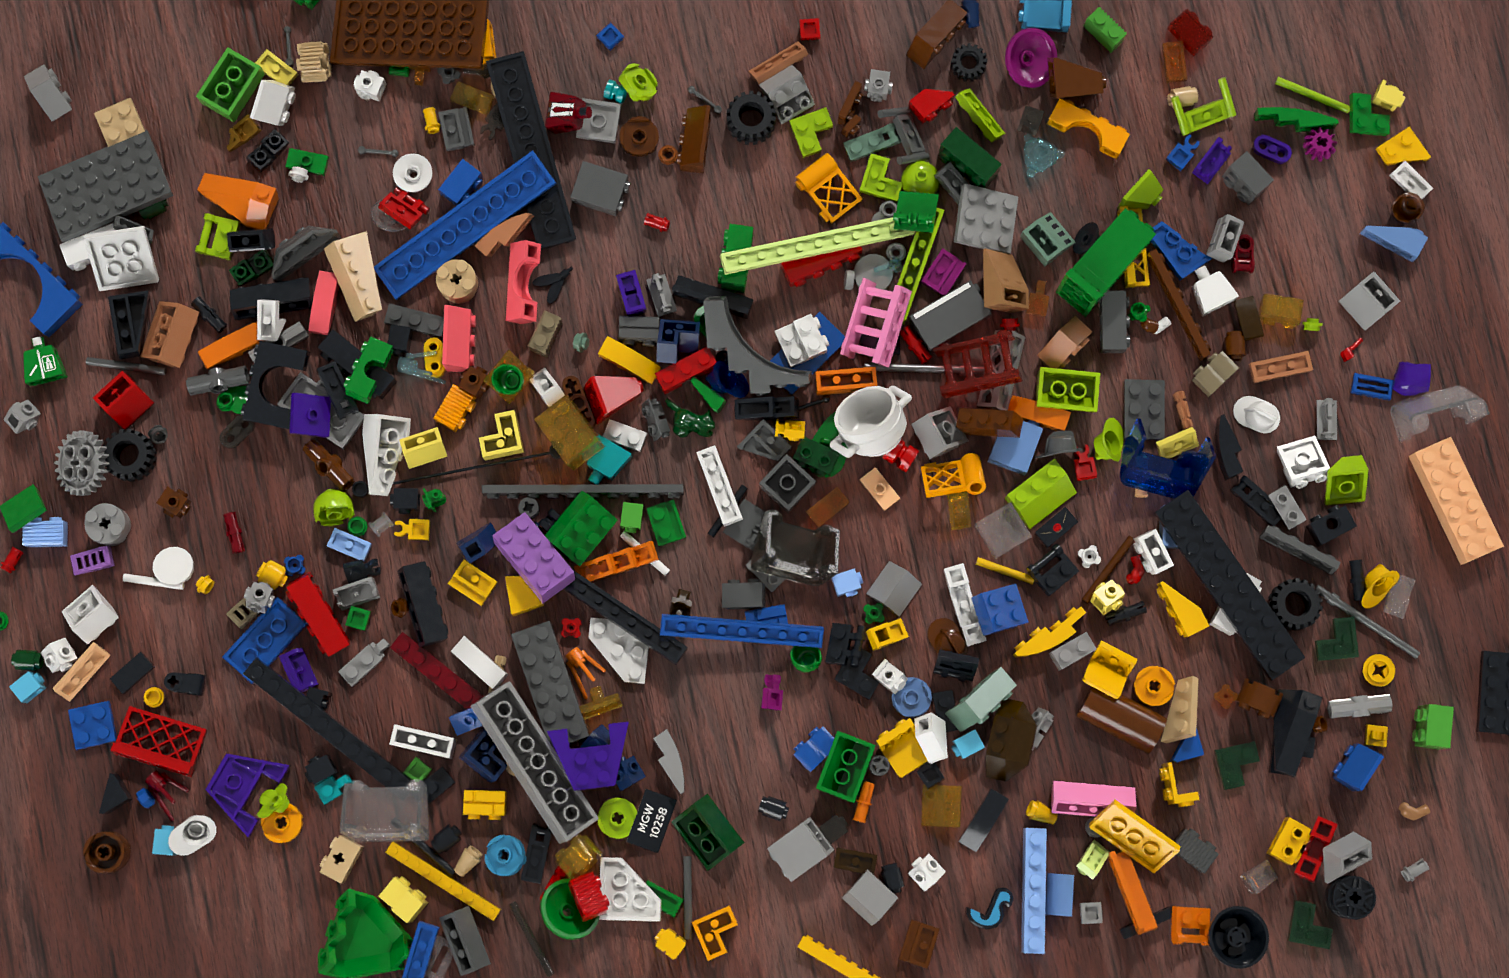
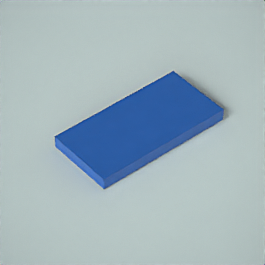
M819 312L815 317L818 318L821 328L818 329L821 336L825 335L828 340L827 353L790 368L781 349L770 361L779 366L794 370L812 371L813 375L842 346L845 336ZM787 384L783 388L793 395L800 387H796L795 384Z
M277 597L272 607H268L266 614L262 613L222 658L251 684H254L253 681L243 674L253 660L258 657L270 666L308 623Z

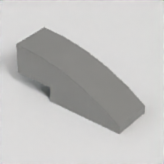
M666 729L653 738L664 754L658 761L679 793L683 794L684 773L677 747Z

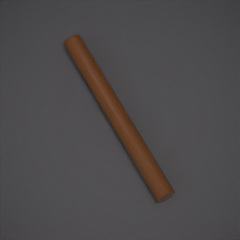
M1128 536L1083 596L1082 601L1087 604L1091 601L1097 586L1105 582L1134 543L1133 537Z

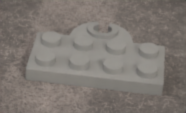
M300 372L277 405L291 409V393L329 396L321 380L316 383ZM347 401L340 403L342 408L348 406ZM331 402L330 434L327 439L344 450L362 425L364 415L360 412L356 414L351 413L346 415V418L339 420Z

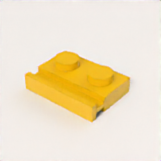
M776 419L775 437H778V434H784V437L791 441L804 439L805 421L785 420L784 423Z
M466 560L462 561L452 579L448 582L450 586L480 606L483 605L498 583Z

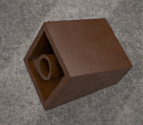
M1047 58L1050 97L1063 98L1104 93L1103 89L1106 88L1105 76L1102 77V73L1059 58Z

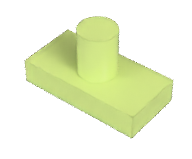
M1093 840L1077 864L1078 871L1082 875H1088L1091 879H1094L1106 861L1109 851L1096 840Z

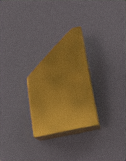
M247 114L233 128L229 129L230 142L227 145L228 151H234L262 131L255 120L250 118L251 115Z

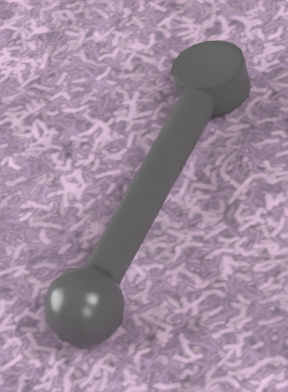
M286 26L284 27L287 45V59L285 62L288 66H293L294 61L291 58L290 46L291 28Z
M694 86L688 87L689 93L695 94L710 105L716 114L722 112L721 106L714 105L697 92Z
M364 146L358 148V152L361 155L365 153L386 154L393 157L399 155V152L395 149L386 151L366 149Z

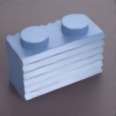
M50 517L49 521L35 518L22 527V545L25 547H67L68 522L62 521L61 517Z

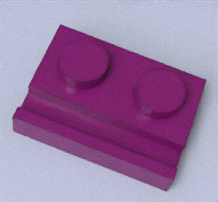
M942 248L921 280V283L944 296L948 294L967 263L962 262L959 258Z

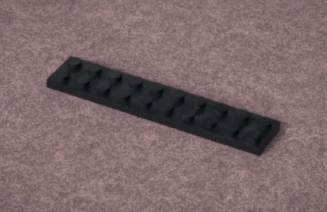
M521 51L488 60L486 64L514 164L533 150L557 183L526 206L528 213L534 216L530 222L536 243L541 244L542 250L576 241L525 53Z
M1189 490L1154 513L1270 681L1305 658Z

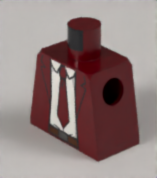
M550 92L545 128L554 134L580 130L583 126V119L591 118L592 109L591 107H586V103L576 96Z

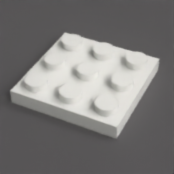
M145 226L84 235V242L99 291L159 282Z

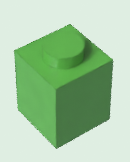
M623 502L620 526L624 529V532L636 533L637 530L641 531L644 512L643 504Z

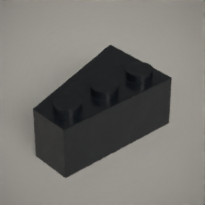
M149 290L108 296L119 359L140 357L150 301Z

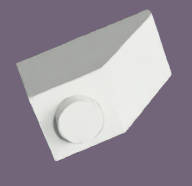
M545 367L528 378L552 413L563 408L569 402L560 386Z

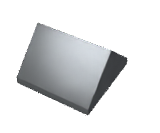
M889 561L866 594L899 617L922 583L906 569Z
M867 870L842 896V899L872 926L882 918L898 897Z

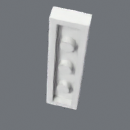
M714 445L696 452L724 527L743 520L716 446Z

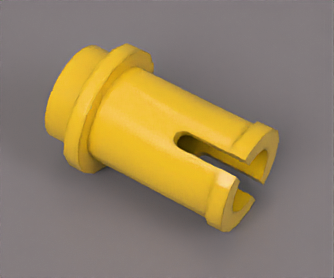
M434 107L425 108L423 110L426 121L425 130L429 134L438 133L441 126L437 121Z

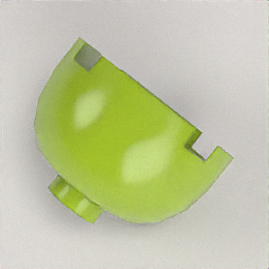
M917 161L909 164L903 171L900 181L903 184V191L936 194L940 183L934 177L938 172L935 166L926 161Z
M326 490L316 498L313 504L315 522L320 521L323 526L343 524L342 520L347 518L350 520L355 515L351 498L345 492L339 490Z

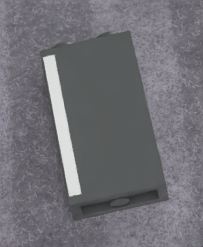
M970 280L909 316L910 324L918 337L923 341V345L929 353L936 350L938 345L982 319L990 318L992 314L990 311L992 309L984 308V300L980 296L982 293L976 283L973 284Z

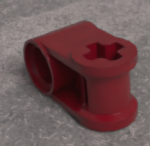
M1247 234L1239 237L1231 263L1232 273L1237 271L1254 272V240ZM1239 241L1246 242L1247 249H1242L1239 246Z

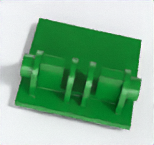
M899 191L897 211L893 214V221H895L894 229L933 233L939 194Z

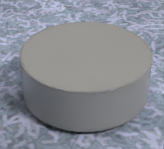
M853 270L845 271V290L853 289L855 278Z

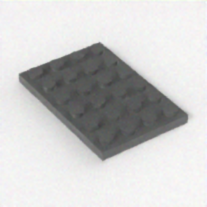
M148 130L38 176L57 232L63 243L113 222L117 215L125 217L174 196Z

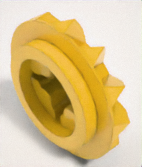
M1375 654L1368 657L1363 663L1362 673L1365 680L1371 685L1381 687L1393 680L1395 666L1387 656ZM1374 665L1377 667L1385 666L1381 671L1382 676L1379 674L1372 675L1375 671Z

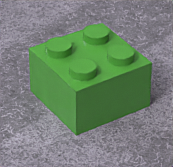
M1434 704L1418 706L1414 713V720L1417 721L1416 729H1414L1412 735L1415 747L1431 749L1450 748L1454 707Z

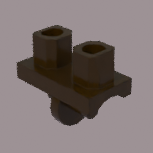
M679 589L677 597L672 596L670 614L691 615L692 601L689 600L690 591Z

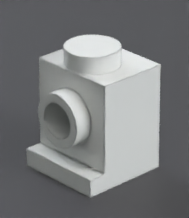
M886 659L872 673L877 681L894 694L902 690L908 680L900 670Z

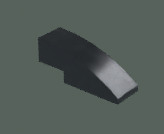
M794 396L734 399L736 420L799 418V399Z
M1225 414L1217 418L1215 445L1220 469L1226 481L1241 474L1243 469L1235 455L1242 449Z
M992 788L989 789L958 842L977 852L1009 799Z

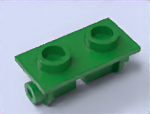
M424 488L422 499L425 506L436 513V507L445 504L446 496L439 489L428 492Z

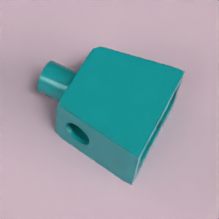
M599 434L587 461V466L593 470L588 481L594 485H599L603 477L612 481L632 459V454Z

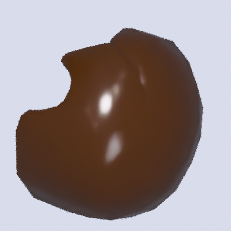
M1411 192L1398 196L1391 207L1393 217L1403 224H1409L1414 220H1418L1425 209L1424 201L1420 196Z

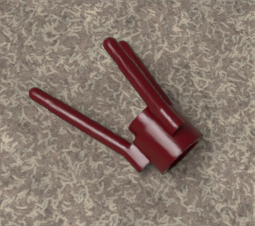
M154 771L147 777L145 783L149 786L148 789L153 793L170 821L173 822L174 818L158 792H161L172 804H175V800L164 789L167 785L165 781L185 792H189V789L171 779L165 773L160 774L158 771Z

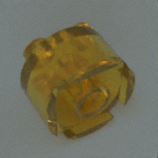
M578 834L570 841L572 845L567 849L562 848L555 855L557 865L570 880L574 879V876L578 873L580 876L585 874L598 862L596 857L598 855L602 857L603 855L587 835L581 836Z

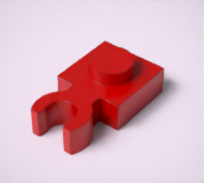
M1088 445L1084 446V453L1074 452V456L1078 458L1073 461L1077 481L1097 478L1094 457L1088 458Z

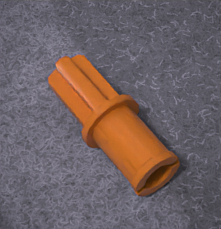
M863 782L859 800H856L858 803L853 820L862 823L866 822L869 806H872L870 802L875 787L873 783Z

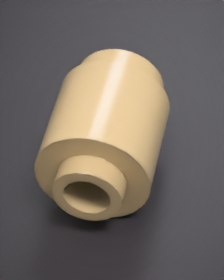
M1190 86L1171 89L1170 94L1167 96L1168 104L1172 107L1171 98L1174 96H1179L1182 107L1193 106L1194 103L1198 102L1197 89Z

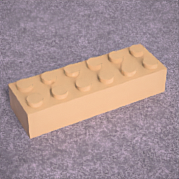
M1452 437L1409 456L1460 565L1504 547Z

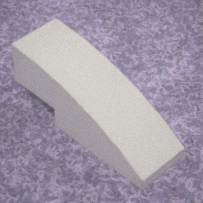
M465 636L451 650L455 656L494 690L508 676L503 669Z

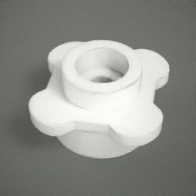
M1094 545L1089 546L1085 550L1080 549L1078 551V556L1081 557L1084 568H1089L1090 565L1101 562L1097 547Z

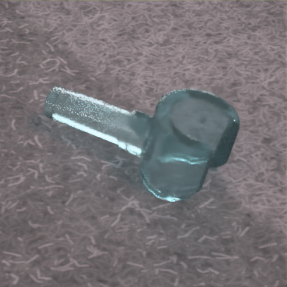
M893 257L889 260V263L874 267V271L878 272L892 268L894 272L898 273L903 270L902 262L899 258Z

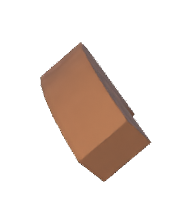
M524 213L502 222L484 235L475 247L485 256L492 257L502 244L510 247V243L516 240L534 216L530 213Z

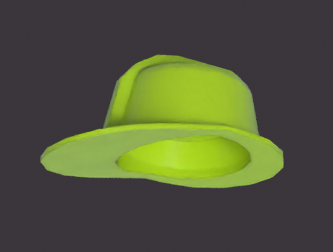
M1114 418L1106 420L1103 432L1094 439L1095 458L1097 460L1112 459L1118 462L1121 459L1124 433L1121 424Z

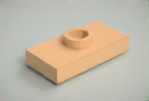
M876 467L860 479V482L884 511L900 499Z

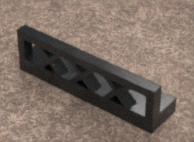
M678 275L676 283L672 287V295L704 305L703 301L707 297L727 296L730 314L748 319L754 301L752 298Z

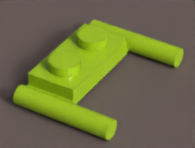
M1226 77L1218 79L1223 99H1218L1184 113L1179 96L1171 98L1182 135H1187L1237 115Z

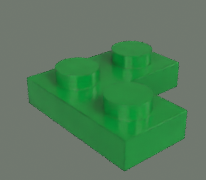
M1350 94V133L1387 136L1390 134V115L1371 113V94Z

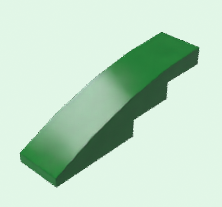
M1266 107L1257 108L1254 112L1255 121L1274 119L1275 127L1294 125L1295 132L1316 131L1319 127L1322 130L1334 129L1339 124L1336 118L1295 108Z

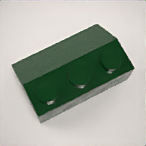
M708 793L671 821L708 871L745 843Z

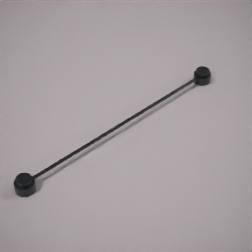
M556 442L550 446L549 452L395 481L392 485L549 454L554 459H562L566 454V449L563 444ZM357 481L352 486V492L356 497L363 498L369 493V487L365 482Z

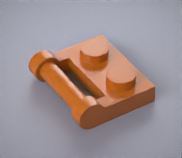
M1172 906V943L1179 945L1182 943H1200L1203 946H1209L1210 908ZM1181 928L1200 929V934H1182Z

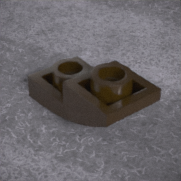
M1254 296L1234 300L1239 327L1245 341L1264 337Z

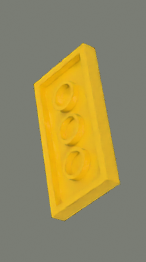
M1115 799L1089 825V828L1152 873H1156L1180 851V845Z

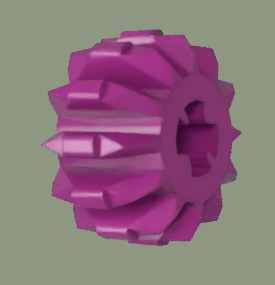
M1319 127L1316 131L1310 130L1309 135L1304 137L1306 142L1303 144V148L1308 149L1305 155L1312 154L1311 160H1314L1316 157L1319 162L1324 158L1328 160L1331 154L1336 152L1334 147L1337 145V141L1332 140L1335 134L1329 136V129L1323 132L1321 127Z

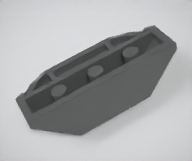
M314 226L298 229L295 232V236L283 240L276 249L272 278L275 282L282 281L321 253L333 241L339 240L342 237L336 229Z

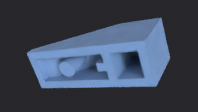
M1365 226L1360 232L1366 238L1411 262L1419 256L1428 239L1419 229L1403 227Z

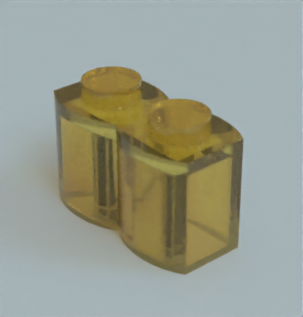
M1264 294L1261 298L1260 320L1266 325L1281 323L1285 328H1295L1301 322L1304 300Z

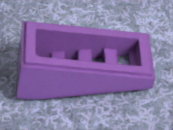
M108 545L70 556L75 576L115 566L111 547ZM100 553H103L105 561L101 563ZM92 555H96V565H94ZM85 557L89 559V567L86 566ZM81 558L83 569H79L77 559Z

